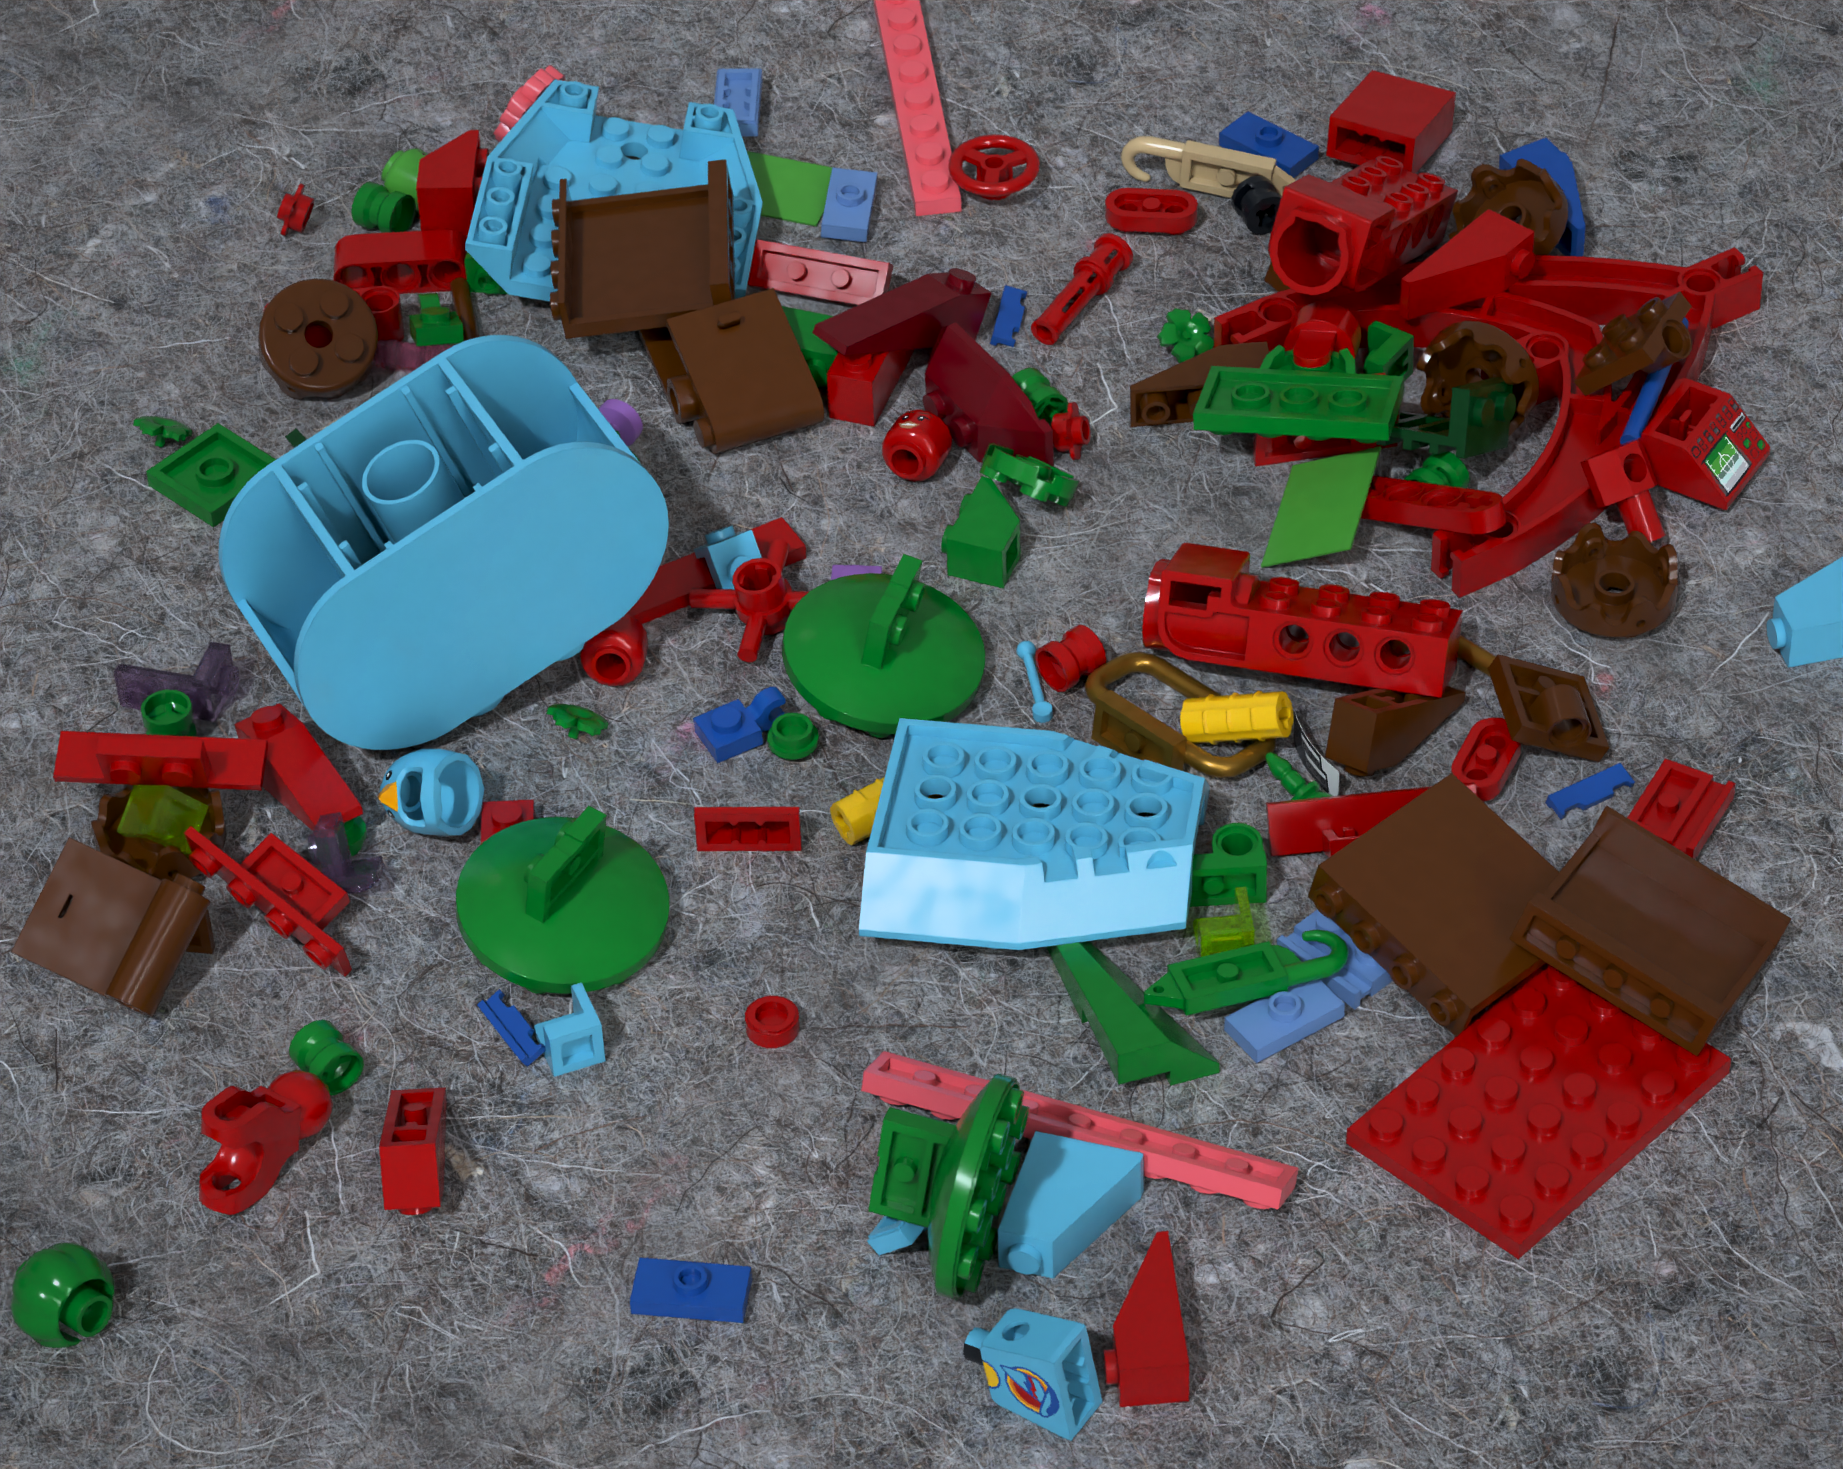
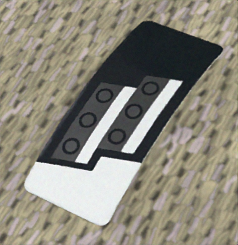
M1294 712L1293 738L1301 761L1315 781L1327 793L1339 796L1338 770L1330 765L1311 744L1302 730L1296 712Z

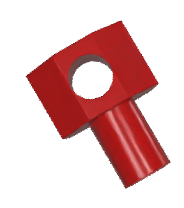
M1640 437L1580 462L1597 507L1602 508L1616 503L1628 535L1632 531H1639L1646 536L1649 542L1666 535L1648 490L1655 487L1658 483Z

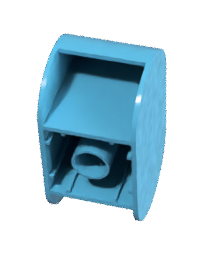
M488 335L463 341L438 354L276 459L252 477L240 490L225 516L219 538V566L223 581L232 599L316 724L328 735L348 745L363 749L392 750L431 741L445 735L471 717L488 713L501 702L504 695L556 661L566 660L575 656L583 649L585 642L622 618L646 591L661 564L668 539L669 519L665 498L654 478L638 461L564 363L550 350L531 340L510 335Z

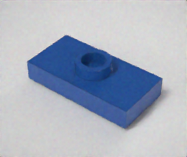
M1249 111L1219 132V146L1277 159L1276 166L1293 178L1319 159V146Z
M639 1257L630 1297L631 1314L744 1323L752 1284L751 1266Z

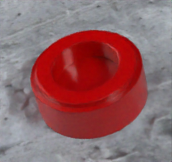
M765 996L753 1001L745 1012V1028L748 1038L754 1044L764 1048H779L791 1043L797 1037L800 1030L798 1008L791 1000L781 996Z

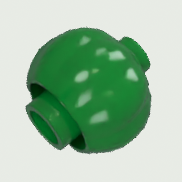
M74 1242L58 1243L47 1249L39 1250L24 1261L16 1272L12 1285V1317L16 1325L25 1334L42 1346L67 1348L77 1345L82 1340L59 1329V1321L83 1337H92L101 1332L112 1314L115 1291L113 1274L107 1264L97 1257L94 1252Z

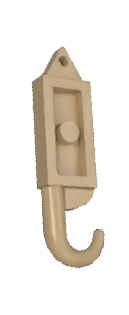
M1139 136L1131 139L1123 147L1121 153L1123 167L1129 175L1137 180L1148 182L1151 177L1136 166L1134 158L1140 153L1165 158V167L1168 175L1173 181L1180 184L1179 187L1228 198L1232 197L1235 188L1241 182L1253 176L1268 178L1281 196L1284 188L1296 181V179L1276 166L1277 159L1187 140L1186 143L1153 136Z

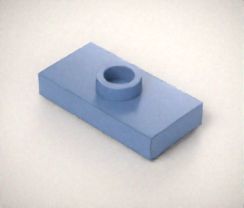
M717 69L714 105L734 109L742 136H758L763 83L762 69Z
M832 167L821 224V237L867 242L878 172Z
M1321 980L1290 986L1288 991L1277 992L1272 996L1263 997L1226 1016L1224 1031L1258 1063L1343 1018L1345 1004Z

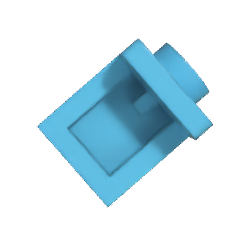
M733 525L706 534L707 544L694 549L697 559L705 557L716 589H734L732 582L736 569L751 559L762 558L752 530L735 533Z

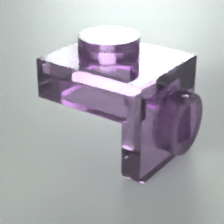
M341 812L320 815L313 834L308 836L309 853L313 865H321L322 873L346 891L347 894L359 893L372 888L374 883L379 881L385 867L382 856L352 861Z

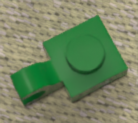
M437 293L418 294L421 314L409 315L410 335L416 346L463 342V324L456 311L450 312L448 308L440 307Z

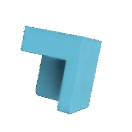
M582 982L571 985L574 1013L538 1023L534 1026L535 1037L538 1043H542L546 1048L543 1054L554 1077L605 1062L602 1024Z

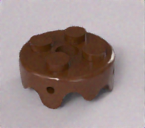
M1518 159L1516 167L1510 170H1500L1490 164L1479 165L1471 173L1472 188L1465 198L1458 200L1453 205L1452 211L1457 230L1448 235L1449 239H1452L1486 210L1490 209L1512 221L1519 215H1522L1518 224L1535 231L1533 253L1535 255H1549L1559 243L1565 231L1568 220V202L1564 191L1547 170L1525 159Z
M314 278L298 281L276 294L265 308L258 332L259 357L263 367L287 396L294 399H302L309 396L337 399L360 382L366 380L372 370L378 346L376 320L369 305L357 292L348 286L328 279ZM323 326L330 331L332 341L326 347L316 348L306 341L304 334L310 327Z
M1461 321L1449 325L1441 330L1430 342L1417 364V369L1426 374V387L1421 396L1420 403L1422 410L1430 416L1443 414L1450 418L1452 387L1483 380L1476 369L1478 368L1484 371L1489 378L1499 377L1506 384L1513 385L1512 393L1516 398V410L1510 421V436L1534 409L1539 396V379L1528 352L1508 333L1493 325L1480 321Z
M1589 523L1581 528L1576 540L1567 550H1558L1556 552L1551 578V598L1560 615L1578 629L1605 637L1632 638L1655 629L1664 623L1674 610L1678 594L1677 553L1671 544L1664 545L1658 550L1639 531L1630 532L1622 540H1608L1604 536L1599 524ZM1611 587L1624 590L1619 593L1608 592Z
M127 785L119 793L103 795L99 802L98 818L91 821L96 850L160 880L164 878L173 881L176 874L192 879L201 874L188 858L192 851L184 832L190 826L221 850L224 848L227 836L222 801L218 789L209 791L207 788ZM166 833L172 834L161 840L150 839V837H159Z

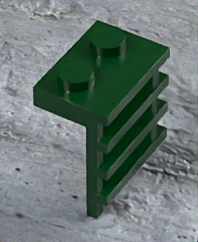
M1494 377L1452 387L1450 419L1401 412L1400 420L1395 421L1389 441L1380 440L1376 442V445L1386 446L1403 441L1402 449L1414 450L1429 446V453L1432 454L1456 450V457L1463 459L1508 447L1510 421L1516 410V398L1512 393L1513 385L1506 384L1502 378Z

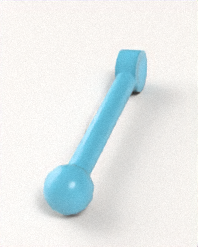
M1024 640L1017 645L1016 652L1019 658L1024 660L1035 704L1032 707L1033 719L1037 722L1045 723L1053 717L1052 705L1044 700L1033 658L1036 654V647L1032 642Z

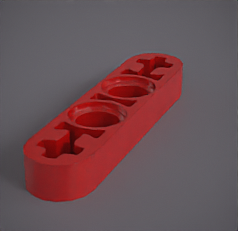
M1373 476L1361 515L1363 519L1466 534H1485L1503 527L1507 520L1502 496L1498 493Z

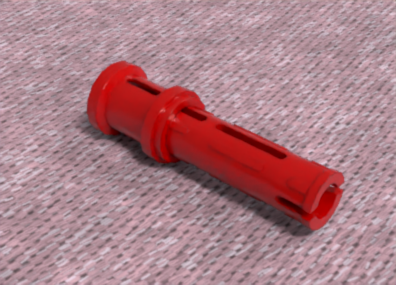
M1105 233L1096 240L1094 251L1088 257H1083L1076 263L1073 272L1074 277L1055 297L1042 315L1031 325V331L1038 341L1046 345H1053L1095 295L1108 292L1113 285V277L1119 271L1126 270L1133 261V252L1125 240L1112 233ZM1113 250H1115L1117 253L1111 259L1109 255ZM1082 289L1083 291L1080 294H1078V290ZM1072 299V304L1063 312L1062 309Z

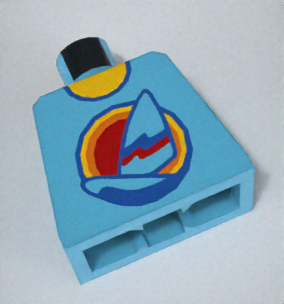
M1014 1308L1008 1310L991 1331L976 1327L966 1337L963 1355L965 1359L984 1366L990 1395L996 1404L1062 1438L1072 1441L1103 1402L1085 1324Z

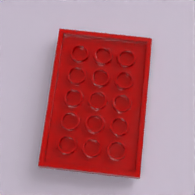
M1545 963L1348 1127L1346 1144L1519 1260L1730 1073L1731 1058L1708 1043L1698 1056L1692 1054L1574 979Z

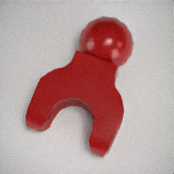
M293 1070L278 1075L267 1088L260 1085L255 1090L248 1092L237 1086H229L207 1102L201 1112V1134L212 1138L222 1145L215 1159L200 1173L199 1201L202 1205L219 1213L233 1215L244 1211L263 1198L275 1183L286 1160L299 1150V1140L316 1135L329 1121L333 1102L328 1086L314 1073ZM236 1178L241 1181L240 1185L235 1188L221 1190Z

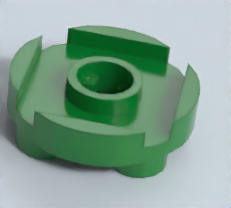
M989 443L979 471L981 474L1002 483L1009 481L1021 486L1020 492L1043 502L1049 500L1065 507L1068 506L1080 482L1074 479V476L1031 456L1027 458L1016 455L1014 457L1013 453L1015 450Z

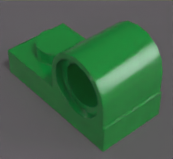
M1230 823L1218 828L1212 837V853L1194 854L1190 907L1266 903L1267 860L1260 833L1254 827L1245 823Z

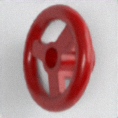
M984 135L972 138L958 146L950 157L948 168L954 182L964 190L980 195L988 200H1001L1010 194L1023 190L1035 180L1039 173L1040 160L1036 151L1021 139L1007 135ZM1001 148L1014 152L1005 155H987L980 152V150ZM964 161L976 165V180L969 177L963 171L962 164ZM1026 163L1024 172L1013 179V167Z

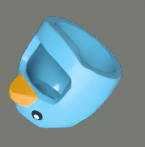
M421 749L400 757L388 768L383 777L377 798L383 804L387 814L406 830L425 835L456 836L470 830L478 818L482 808L484 785L478 766L467 754L443 749Z

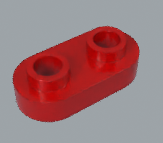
M1120 188L1114 190L1106 197L1105 219L1110 226L1122 232H1158L1177 235L1192 229L1196 225L1198 203L1192 194L1182 190Z
M1496 717L1486 718L1474 724L1451 766V773L1462 783L1474 782L1476 784L1477 797L1483 802L1495 798L1501 792L1521 754V743L1511 739L1505 719Z

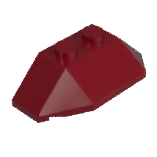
M952 323L939 330L925 371L926 394L923 396L925 411L932 412L940 417L948 426L955 444L960 448L964 447L978 462H982L989 443H994L1015 450L1013 453L1014 457L1016 455L1027 458L1031 456L1054 466L1053 429L1045 419L1041 420L1037 416L1031 401L1011 375L958 323Z

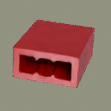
M1371 70L1330 115L1326 156L1357 165H1362L1378 156H1385L1400 161L1403 164L1402 169L1416 174L1452 133L1456 92Z

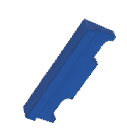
M1007 285L1004 286L990 341L991 345L997 346V343L1014 347L1016 340L1012 338V333L1019 332L1025 306L1020 304V300L1026 298L1027 291Z
M1618 763L1548 795L1545 803L1549 809L1553 808L1561 820L1565 817V812L1576 807L1584 811L1612 798L1614 795L1613 790L1624 785L1631 788L1635 782L1623 765Z
M499 989L487 1001L481 1000L477 1006L519 1060L528 1067L546 1051V1048L542 1043L536 1044L532 1038L535 1030L514 1005L511 1007L506 1006L503 1002L505 994Z

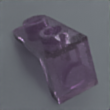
M210 642L194 675L118 664L114 671L119 703L122 707L141 710L143 701L149 695L166 689L178 690L190 698L194 714L193 719L216 722L228 696H234L237 691L239 669L233 666L229 644Z

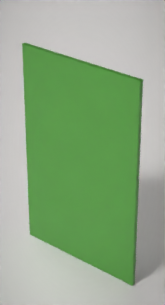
M747 151L763 201L761 216L817 227L824 214L832 167Z
M1381 446L1292 466L1263 557L1262 568L1351 550L1380 455Z

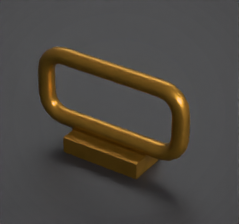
M1133 652L1117 656L1095 669L1087 678L1085 691L1089 700L1096 705L1091 739L1121 754L1140 760L1146 759L1183 771V764L1186 763L1206 775L1224 778L1245 773L1263 762L1267 753H1273L1276 738L1266 739L1264 742L1254 740L1253 744L1229 757L1214 756L1187 740V737L1114 691L1106 688V686L1127 674L1141 672L1155 677L1187 698L1207 697L1210 694L1222 696L1171 663L1153 654Z

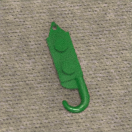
M1315 929L1303 932L1302 939L1304 941L1324 943L1331 949L1329 955L1300 961L1289 949L1279 945H1271L1267 941L1168 964L1167 973L1144 991V1004L1182 1009L1187 1016L1272 996L1277 992L1288 991L1290 986L1328 978L1338 973L1347 963L1349 950L1346 942L1337 934L1327 930Z

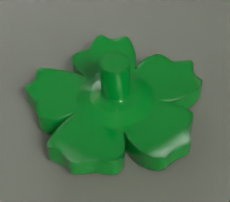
M1174 308L1173 311L1166 314L1168 323L1162 326L1157 338L1162 347L1174 346L1171 354L1177 358L1178 363L1213 348L1214 340L1207 335L1211 331L1209 320L1202 313L1198 312L1191 318L1189 310Z
M141 416L135 418L133 426H140L139 429L142 430V434L156 436L155 445L158 447H164L166 438H172L177 442L185 441L186 437H192L193 432L191 428L181 422L158 416Z
M550 705L546 713L553 715L556 726H562L564 729L570 728L568 737L573 739L578 738L579 731L587 732L591 736L595 734L600 735L601 730L607 729L609 725L608 721L598 713L577 705Z

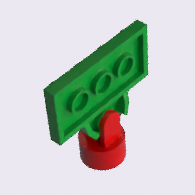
M1326 301L1314 302L1304 306L1296 313L1286 336L1284 347L1279 344L1265 356L1260 368L1211 366L1193 412L1194 430L1210 431L1216 435H1228L1234 432L1257 433L1266 438H1275L1282 435L1306 436L1311 440L1317 441L1330 438L1355 439L1361 443H1375L1380 440L1389 441L1405 393L1404 376L1357 374L1355 358L1362 336L1357 319L1349 310L1339 304Z

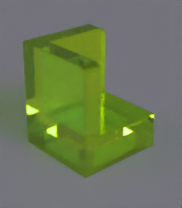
M134 785L117 832L125 837L148 838L164 847L177 846L184 854H191L192 851L184 832L190 826L198 832L200 831L209 806L168 785Z
M1246 887L1235 888L1234 915L1193 920V934L1198 957L1254 945L1255 930Z

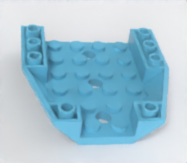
M554 79L488 155L465 250L508 295L550 301V292L558 291V289H554L551 277V261L558 260V258L554 257L551 230L559 229V227H555L553 220L552 199H559L560 179H567L572 201L708 184V161L723 159L727 160L734 201L735 299L746 295L763 201L734 109L718 107L714 104L689 102L684 128L681 130L665 125L627 121L618 117L597 116L599 87L585 85L577 81ZM628 156H635V157H638V158H641V159H630V158H627V157H628Z
M899 718L866 850L859 936L988 947L991 949L1023 950L1186 929L1192 897L1193 856L1199 825H1204L1210 785L1203 777L1146 759L1140 760L1124 755L1101 745L1095 746L1056 731ZM934 794L945 796L938 799L928 798L929 795ZM1043 803L1050 806L1038 808L1033 807V804ZM1148 812L1152 813V816L1143 817L1139 816L1138 813Z

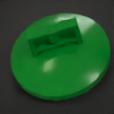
M903 554L893 575L865 573L830 580L807 593L791 611L786 622L782 641L784 667L791 683L799 694L824 719L835 720L849 727L867 731L874 737L883 738L896 734L899 718L949 722L964 711L973 701L981 685L985 667V649L981 634L973 620L961 606L942 592L919 581L923 560Z
M588 806L578 818L545 817L517 823L497 832L484 841L465 863L456 889V918L459 930L471 952L484 966L500 977L525 987L532 993L572 994L571 985L581 982L586 992L620 984L640 970L653 957L661 945L667 930L669 893L659 866L651 855L637 842L622 832L606 826L607 815L591 806Z
M997 1073L973 1099L957 1125L889 1107L883 1119L877 1154L880 1160L874 1174L868 1211L928 1228L929 1259L936 1293L939 1296L957 1300L965 1291L976 1293L984 1270V1260L990 1262L998 1239V1228L991 1227L994 1216H999L1002 1209L1007 1184L1013 1185L1016 1178L1021 1153L1013 1151L1015 1139L1021 1140L1029 1115V1107L1022 1105L1024 1091L1020 1090L1019 1082L1014 1077Z

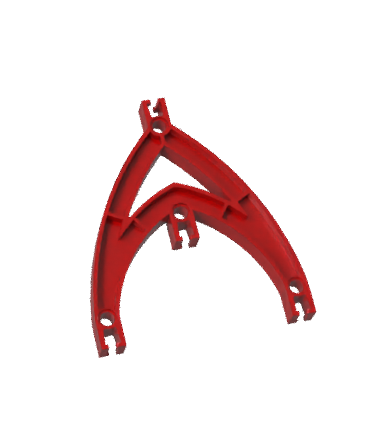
M1735 247L1689 267L1611 258L1535 255V263L1531 272L1525 278H1520L1504 292L1406 320L1400 317L1401 279L1422 263L1418 262L1404 264L1361 292H1354L1342 286H1337L1329 292L1312 296L1287 289L1214 317V348L1219 345L1267 342L1269 352L1279 344L1284 347L1286 336L1296 313L1304 306L1320 301L1339 304L1355 316L1360 325L1362 335L1359 348L1368 347V326L1373 321H1379L1414 335V347L1427 348L1441 330L1461 321H1480L1493 325L1508 333L1525 348L1536 368L1539 379V396L1536 405L1557 396L1560 406L1559 416L1551 438L1536 463L1520 482L1502 497L1507 518L1503 527L1485 534H1466L1445 530L1433 532L1431 570L1442 579L1448 576L1449 570L1452 569L1451 590L1461 598L1526 568L1574 536L1582 527L1589 524L1610 506L1597 507L1580 462L1620 445V438L1648 373L1643 372L1641 369L1636 371L1615 402L1611 401L1612 383L1585 396L1573 381L1585 365L1582 361L1583 357L1603 339L1599 325H1607L1612 319L1621 314H1625L1628 318L1636 314L1646 302L1655 297H1659L1662 301L1681 292L1692 307L1685 316L1689 321L1687 330L1692 340L1691 352L1686 358L1672 365L1649 420L1650 423L1685 378L1698 381L1712 329L1760 309L1763 271L1754 265L1748 269V272L1741 274V266L1745 264V257ZM1481 370L1480 378L1483 380L1490 379L1489 376Z

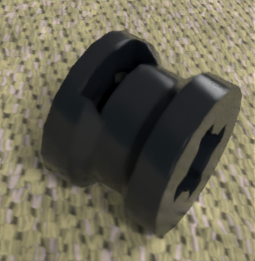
M1253 176L1247 178L1235 188L1231 197V204L1236 213L1243 218L1249 231L1254 234L1264 235L1272 232L1282 196L1277 193L1273 183L1268 178Z

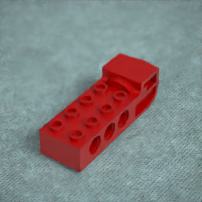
M1385 156L1373 158L1331 182L1307 174L1284 188L1268 245V254L1271 258L1273 269L1283 284L1297 293L1313 296L1329 292L1337 286H1342L1354 292H1361L1443 241L1458 190L1446 186L1445 180L1437 175L1430 173H1419L1417 175L1402 169L1403 164L1400 161Z
M1182 543L1171 560L1161 558L1155 563L1150 573L1142 627V638L1145 648L1169 651L1176 656L1193 661L1442 698L1456 669L1463 610L1451 609V605L1442 600L1425 599L1420 601V604L1400 601L1398 595L1388 592H1373L1369 596L1349 594L1350 590L1340 585H1321L1319 589L1299 586V581L1286 577H1274L1269 579V582L1261 581L1259 575L1249 574V552L1192 543Z

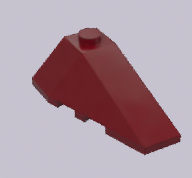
M952 268L949 272L926 274L817 323L812 333L843 355L934 347L939 330L955 322L976 340L992 292L978 284L976 277L972 273Z

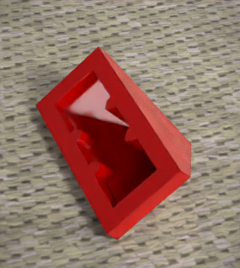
M694 807L697 851H802L800 807Z

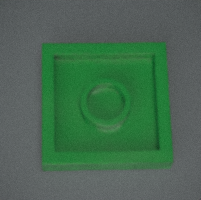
M217 423L148 469L146 474L148 485L210 526L215 527L224 521L232 502L246 483L276 459Z

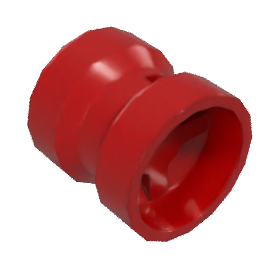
M1085 625L1073 627L1063 634L1062 641H1050L1036 650L1035 654L1039 673L1044 681L1057 692H1065L1079 683L1080 676H1089L1095 669L1107 661L1106 652L1101 641Z

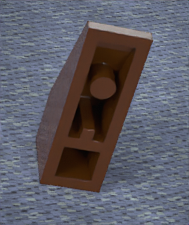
M1447 686L1442 698L1377 688L1335 698L1325 758L1344 764L1346 772L1358 776H1373L1376 770L1396 766L1464 703L1466 692Z

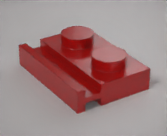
M1665 758L1627 818L1693 859H1696L1734 799L1736 783L1729 780L1726 785L1713 781L1714 775Z

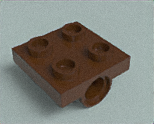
M1678 292L1662 301L1659 297L1649 300L1636 314L1628 318L1625 314L1615 317L1602 329L1604 337L1601 342L1583 357L1582 361L1585 365L1573 382L1586 396L1640 369L1648 374L1655 373L1686 358L1691 352L1692 340L1682 320L1692 307L1681 292Z
M1499 654L1495 657L1488 667V671L1511 739L1526 746H1537L1561 752L1569 757L1577 756L1600 762L1610 747L1585 677Z

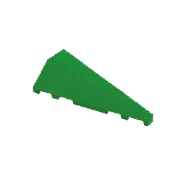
M1090 941L1047 946L1082 1023L1089 1022L1118 1085L1164 1073L1170 1086L1219 1073L1218 1061L1161 1007L1144 1004V992Z

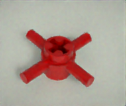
M782 539L772 540L766 558L751 559L736 569L732 582L734 589L692 588L690 590L689 603L691 608L736 610L739 619L746 625L737 652L739 659L744 662H754L757 659L763 636L773 635L785 629L788 617L795 605L810 592L792 591L788 580L783 578L782 573L790 545Z

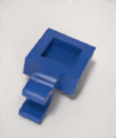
M777 687L766 688L759 692L752 703L746 708L737 699L694 717L695 733L718 764L762 745V732L770 730L774 720L785 714L780 706L785 704L786 700Z

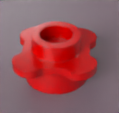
M299 184L295 195L286 193L281 202L277 219L284 221L281 235L283 236L287 235L289 228L302 233L309 221L315 199L303 194L304 184Z
M1070 402L1067 406L1068 412L1056 413L1053 416L1051 425L1053 429V443L1058 452L1070 451L1071 459L1079 460L1082 445H1087L1090 442V424L1086 416H1079L1077 403Z

